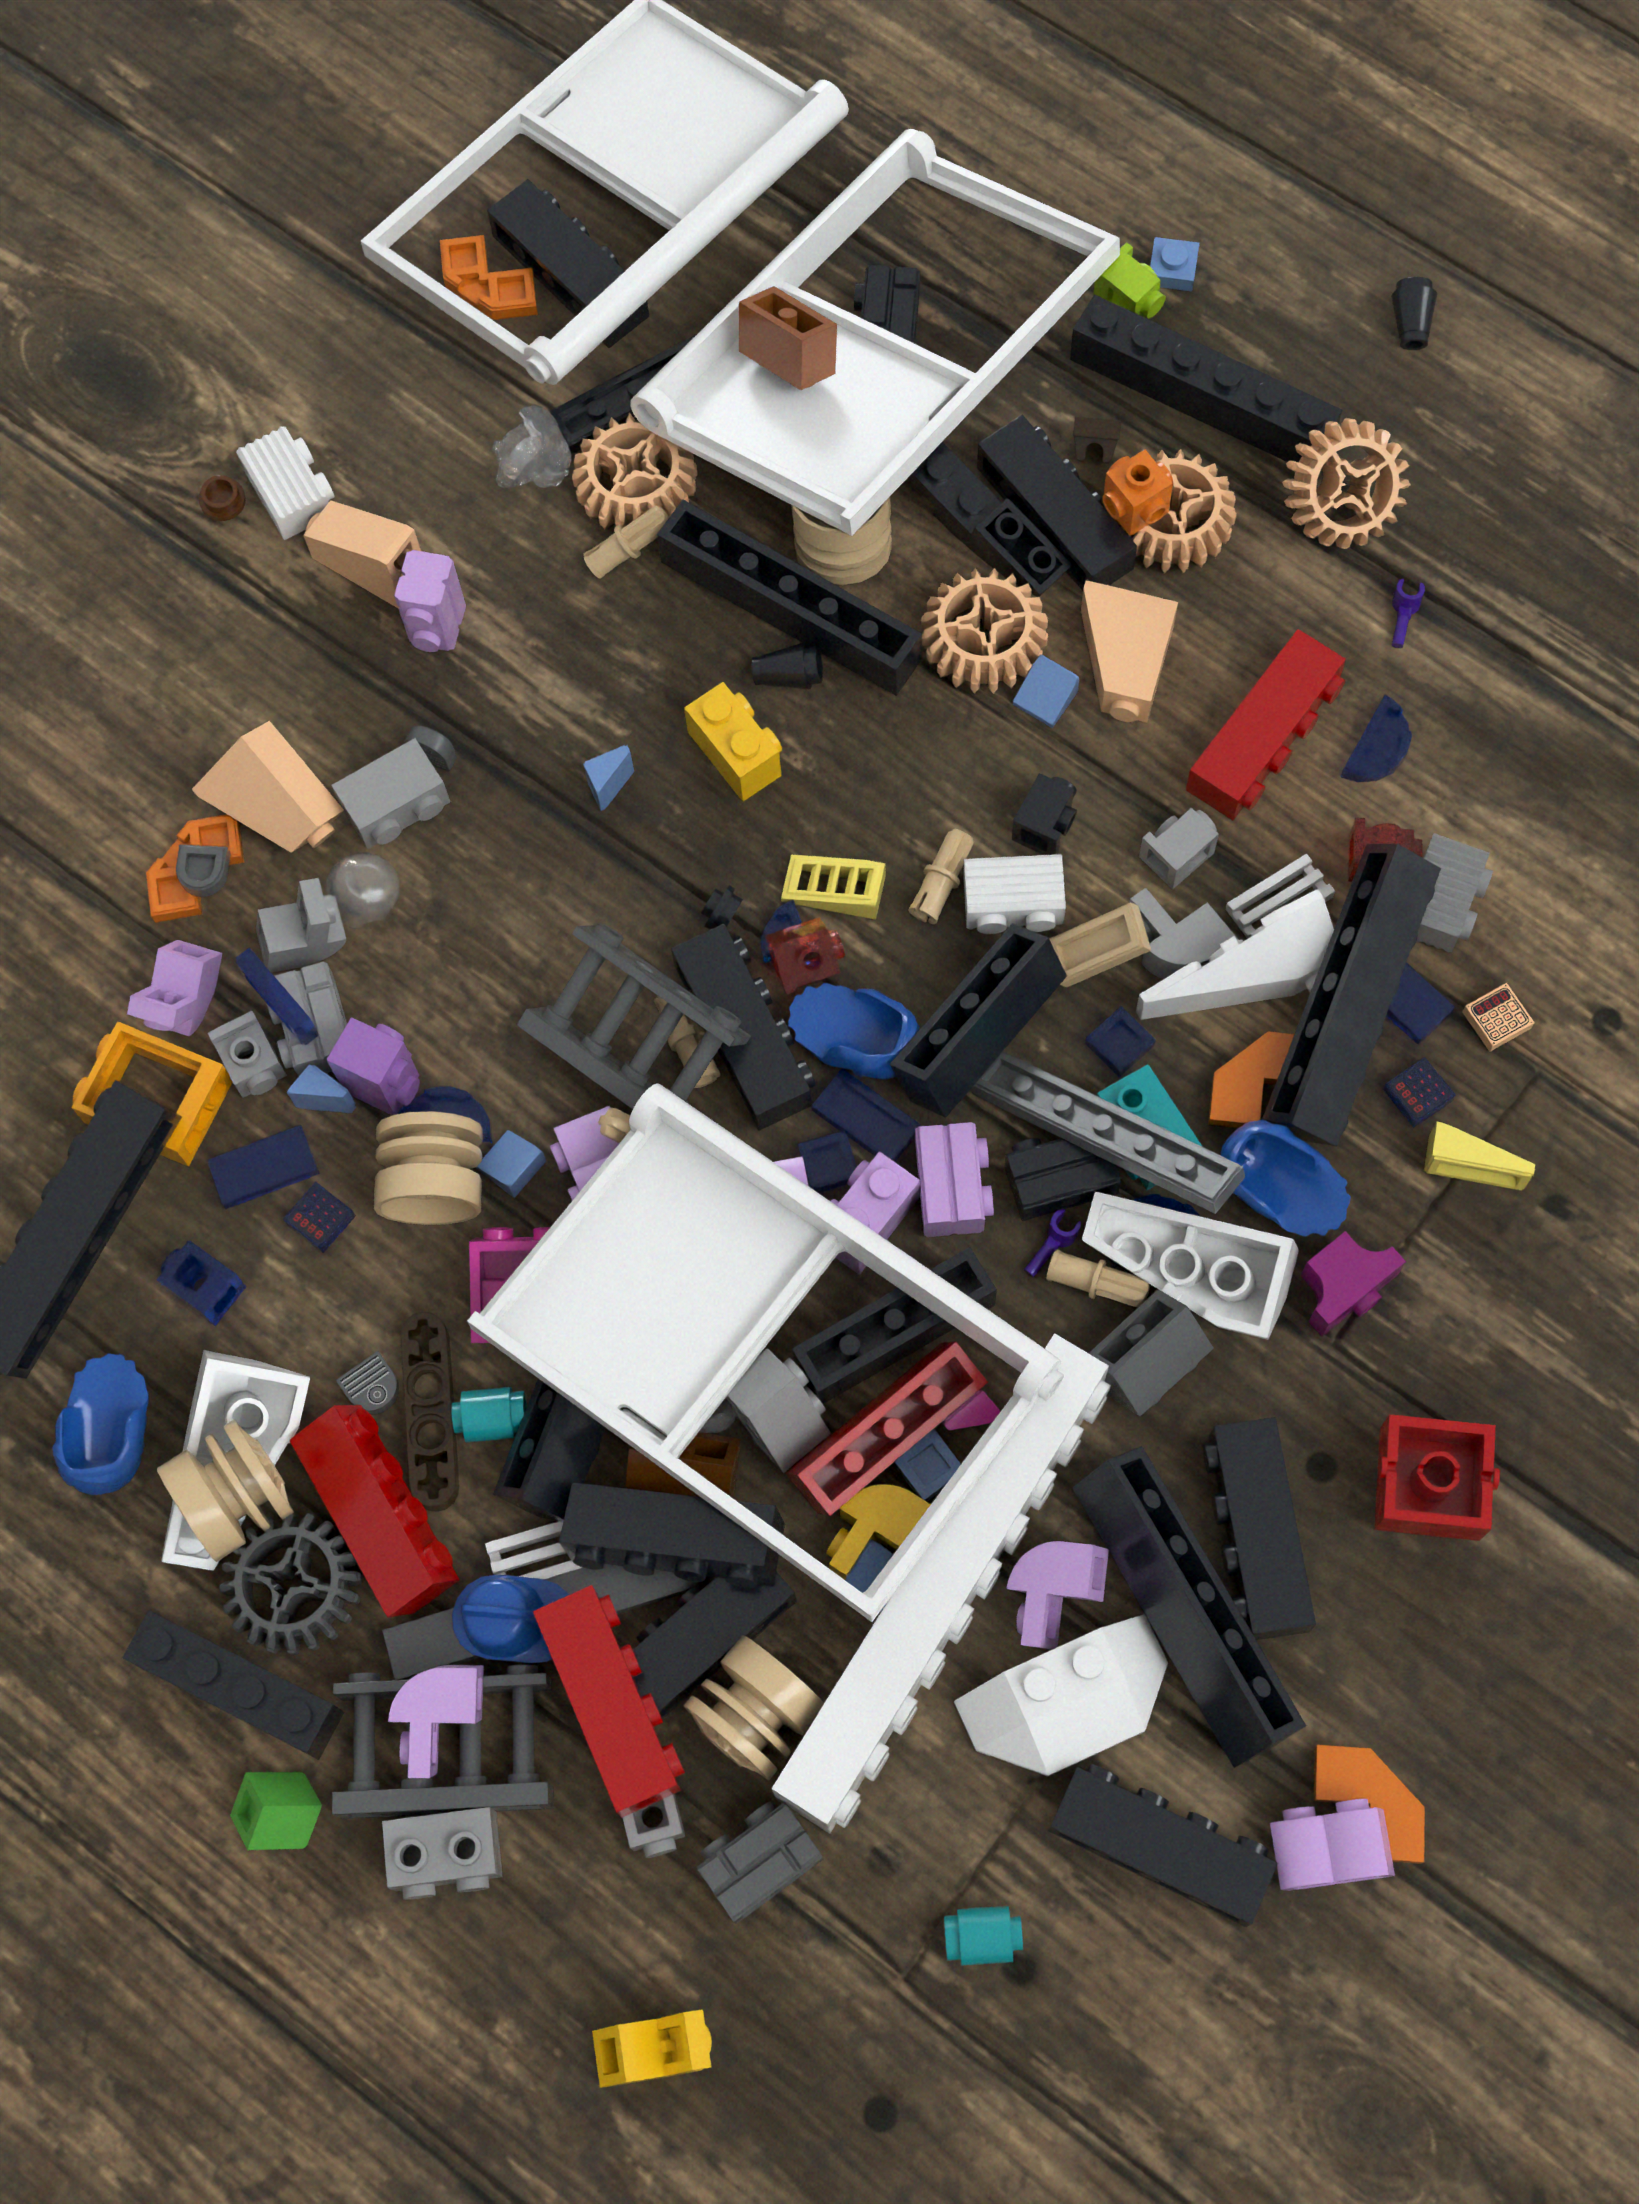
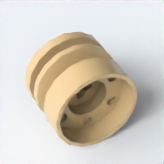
M890 497L853 536L791 505L796 556L798 563L833 584L847 585L862 582L876 575L888 562L892 549Z
M409 1112L392 1115L379 1122L376 1126V1139L380 1145L376 1149V1159L379 1164L387 1168L380 1170L375 1176L374 1209L378 1215L393 1221L421 1225L452 1224L477 1217L481 1212L482 1180L478 1173L470 1169L477 1167L482 1162V1152L479 1145L483 1141V1130L480 1123L468 1117L442 1112Z
M235 1419L223 1426L234 1445V1448L228 1452L224 1451L213 1434L205 1437L207 1448L213 1460L206 1466H203L186 1449L157 1468V1472L175 1504L215 1562L246 1543L244 1533L238 1521L243 1516L248 1515L263 1531L271 1527L260 1507L268 1500L282 1520L294 1513L288 1502L284 1486L285 1482L259 1441L245 1432Z
M742 1635L720 1661L725 1672L734 1681V1684L727 1690L721 1685L705 1679L701 1686L717 1704L711 1709L698 1698L691 1696L684 1704V1708L692 1715L701 1733L738 1766L755 1771L765 1779L770 1780L776 1773L777 1768L761 1751L768 1746L778 1755L787 1759L791 1751L777 1732L784 1725L804 1736L824 1705V1702L774 1656L750 1638Z

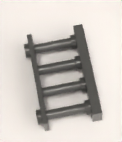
M598 923L597 926H576L572 935L589 946L581 962L554 1006L528 1008L517 1024L521 1029L632 1109L645 1091L653 1085L648 1081L651 1077L648 1071L683 1014L707 1030L669 1090L688 1104V1097L722 1043L724 1042L729 1047L747 1044L751 1035L739 1028L741 1020L722 1007L716 1006L713 1009L622 945L623 936L613 928L602 923ZM607 959L626 972L628 976L593 1033H586L584 1035L571 1025L573 1019L570 1016L604 960ZM645 986L664 999L667 1004L631 1062L625 1061L623 1063L609 1053L612 1049L609 1043Z
M514 1665L507 1667V1675L483 1676V1694L512 1693L513 1774L508 1775V1784L487 1785V1777L481 1776V1721L477 1723H460V1777L454 1778V1786L433 1787V1779L408 1778V1765L406 1764V1779L401 1780V1789L380 1790V1782L375 1781V1699L395 1698L400 1688L408 1680L380 1681L379 1673H354L348 1675V1683H333V1694L342 1701L354 1700L353 1782L348 1783L347 1792H332L333 1815L341 1819L433 1815L490 1807L496 1812L554 1809V1787L548 1782H540V1774L535 1773L534 1692L552 1691V1679L547 1673H539L538 1666ZM406 1722V1731H410V1722Z

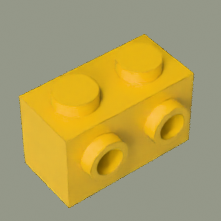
M722 682L684 707L689 735L743 802L781 777L779 753L782 751V746L768 727L761 729L752 718L754 717V711L740 692L734 695L726 684Z

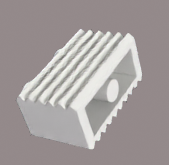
M280 426L278 431H272L269 435H263L261 439H255L253 443H247L245 447H239L236 451L246 476L283 540L306 530L307 524L313 515L321 513L329 503L328 500L335 497L324 474L320 472L314 475L308 465L314 463V460L304 440L301 437L293 440L286 427Z
M1062 854L964 859L963 879L966 927L968 929L977 928L978 932L983 934H996L1005 931L1013 923L1021 927L1026 925V928L1031 931L1042 932L1053 929L1055 924L1061 925L1064 923L1066 902Z

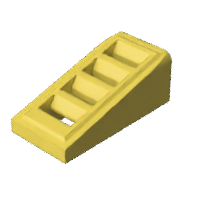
M791 855L781 902L876 920L886 877V864L860 859ZM802 870L811 872L807 891L797 890ZM821 874L829 875L826 892L817 891ZM839 877L848 879L845 893H836ZM857 881L866 882L864 895L855 894Z
M1436 1121L1428 1139L1424 1171L1428 1174L1522 1191L1534 1175L1535 1164L1462 1130Z

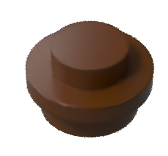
M224 475L209 478L203 484L199 494V504L203 513L216 521H227L235 518L242 512L246 503V496L242 486L236 480Z

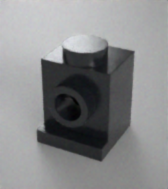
M1039 773L1013 820L1012 841L1042 855L1058 854L1061 835L1066 836L1077 814V809L1072 808V801L1077 793L1076 787L1063 778H1049Z

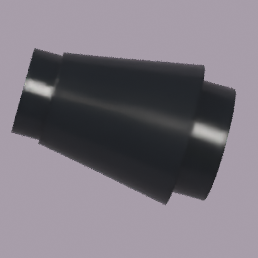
M1408 277L1401 279L1396 283V290L1391 295L1400 338V347L1406 350H1420L1428 346L1437 291L1433 289V282L1428 278Z
M807 642L763 654L762 656L752 657V675L755 685L764 684L767 686L811 689L812 684H821L823 681V663L819 646H808Z

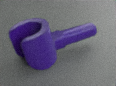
M1404 579L1399 580L1396 586L1392 606L1397 611V622L1391 644L1395 648H1403L1411 615L1420 608L1425 592V586L1421 582L1416 595H1407L1403 592Z
M1065 1209L1058 1210L1053 1214L1047 1229V1239L1025 1267L1024 1271L1030 1276L1034 1277L1056 1249L1068 1247L1075 1242L1081 1227V1221L1069 1232H1064L1057 1227L1064 1216Z

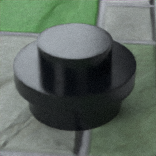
M729 885L724 893L718 889L714 890L701 914L709 918L704 926L705 928L711 930L712 927L716 928L722 924H725L726 927L728 926L743 901L742 898L733 893L735 888Z

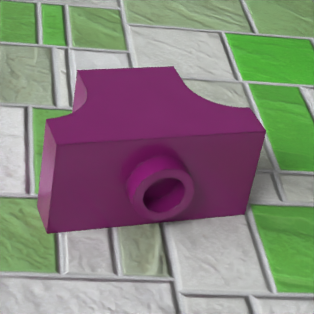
M1345 1231L1311 1258L1300 1275L1312 1288L1317 1299V1307L1308 1322L1323 1337L1353 1311L1358 1317L1363 1316L1382 1299L1378 1291L1400 1273L1406 1261L1393 1246L1378 1252L1366 1250L1360 1247Z

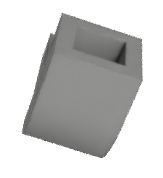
M319 878L299 881L297 903L258 909L256 933L267 974L300 968L322 961L339 951L346 942L336 898L331 896V894L323 895Z
M1144 888L1130 898L1131 903L1139 906L1151 951L1143 954L1142 965L1161 979L1167 978L1191 962L1198 961L1203 967L1209 963L1210 956L1221 948V943L1233 936L1236 937L1208 902L1176 924L1147 888Z

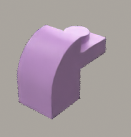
M176 940L158 948L151 986L130 996L127 1015L144 1019L143 1024L152 1029L170 1030L186 1036L192 1035L203 1021L214 995L223 953L181 940Z
M1053 1541L1030 1549L1018 1560L1010 1574L1007 1589L1026 1593V1601L1020 1605L1017 1614V1631L1022 1635L1021 1645L1050 1650L1057 1648L1063 1597L1103 1602L1109 1549L1091 1544Z
M484 1665L438 1666L415 1675L400 1688L392 1702L388 1722H410V1731H403L400 1739V1763L408 1765V1778H431L437 1774L439 1723H477L482 1720Z

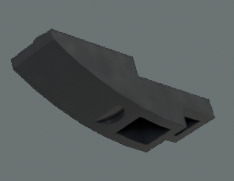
M943 442L907 478L935 507L933 515L956 538L1004 577L1007 578L1013 573L1016 578V585L1019 587L1029 583L1032 589L1031 594L1036 597H1040L1072 567L1073 564L1008 498L1001 502Z

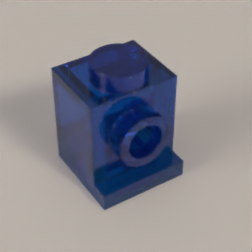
M190 1240L187 1241L182 1249H175L169 1254L162 1264V1274L157 1279L166 1291L204 1317L213 1326L218 1324L246 1288V1285L236 1273ZM200 1278H207L198 1291H194L195 1282Z

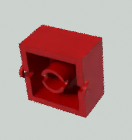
M1389 1414L1380 1427L1374 1530L1480 1541L1491 1530L1493 1490L1498 1489L1500 1481L1499 1468H1494L1496 1425Z

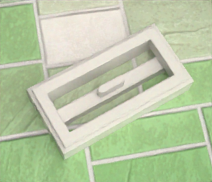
M1308 854L1303 855L1227 903L1225 910L1247 939L1264 926L1262 925L1255 930L1251 925L1252 923L1310 887H1313L1314 890L1319 889L1325 902L1333 898L1335 890L1330 883L1328 885L1325 884L1323 881L1324 875L1320 870H1315L1312 867V860ZM1300 874L1304 875V878L1246 914L1241 912Z
M563 1521L485 1543L493 1574L506 1575L505 1571L565 1554L566 1552L561 1544L556 1543L506 1559L501 1558L502 1553L560 1536ZM573 1560L519 1577L544 1580L583 1567L577 1566L573 1563Z

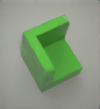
M246 1772L230 1817L247 1850L303 1849L308 1845L322 1804L307 1776L302 1772Z

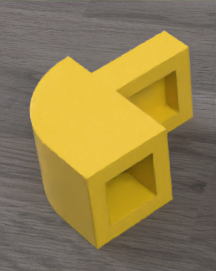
M882 1484L863 1488L839 1508L840 1518L853 1527L850 1531L842 1527L831 1542L826 1552L828 1556L832 1557L829 1569L846 1580L871 1539L896 1552L931 1504L914 1493L894 1485Z
M703 2010L619 2024L592 2031L600 2088L711 2068L709 2053L712 2041L710 2031L705 2025Z

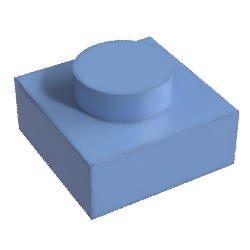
M1155 237L1150 267L1161 280V288L1184 291L1193 290L1199 243Z
M935 1429L930 1431L893 1462L915 1494L926 1502L942 1491L961 1465Z

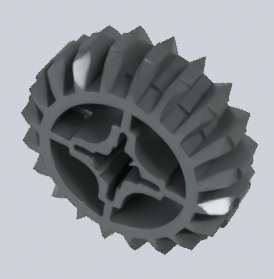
M292 1513L282 1520V1528H279L272 1517H267L271 1527L266 1530V1533L260 1535L252 1527L246 1528V1537L252 1542L246 1549L241 1546L233 1551L240 1557L238 1563L225 1562L222 1564V1570L234 1576V1580L221 1583L219 1590L224 1595L235 1596L223 1605V1610L228 1615L239 1614L234 1620L232 1627L238 1633L250 1629L247 1642L256 1647L266 1639V1650L269 1653L277 1654L284 1640L286 1650L292 1656L299 1654L301 1639H304L306 1645L312 1651L318 1650L320 1648L318 1633L322 1631L329 1639L334 1640L338 1637V1633L331 1626L333 1621L338 1618L345 1624L351 1622L352 1617L342 1608L345 1603L351 1605H358L360 1603L361 1597L353 1591H349L348 1587L363 1583V1576L359 1572L347 1571L356 1566L357 1562L351 1552L343 1553L348 1546L342 1535L332 1538L335 1526L331 1522L325 1521L317 1528L316 1517L307 1513L302 1518L298 1527L296 1516ZM294 1544L293 1548H287L284 1558L278 1564L272 1566L261 1565L274 1551ZM311 1546L322 1550L326 1555L331 1571L330 1584L323 1583L318 1578L311 1576L310 1571L313 1560L308 1557ZM296 1575L309 1587L301 1585L299 1588L290 1587L287 1592L274 1580L282 1582L284 1579L293 1580ZM253 1583L261 1584L264 1588L271 1590L272 1602L270 1608L274 1610L271 1622L264 1620L255 1606ZM309 1601L323 1602L309 1617L289 1624L290 1619L296 1618L297 1612L303 1604Z

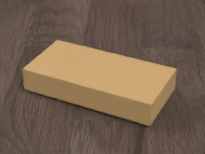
M1131 902L1050 938L1052 946L1067 974V977L1060 984L1064 987L1072 986L1151 951L1139 906Z

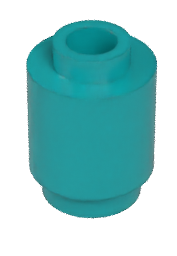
M512 1387L462 1391L460 1402L452 1403L454 1432L463 1433L466 1443L515 1438L527 1408L525 1391L513 1392Z
M1009 1906L957 1909V1915L944 1916L947 1961L961 1960V1966L1013 1962V1951L1023 1950L1021 1916L1010 1917Z

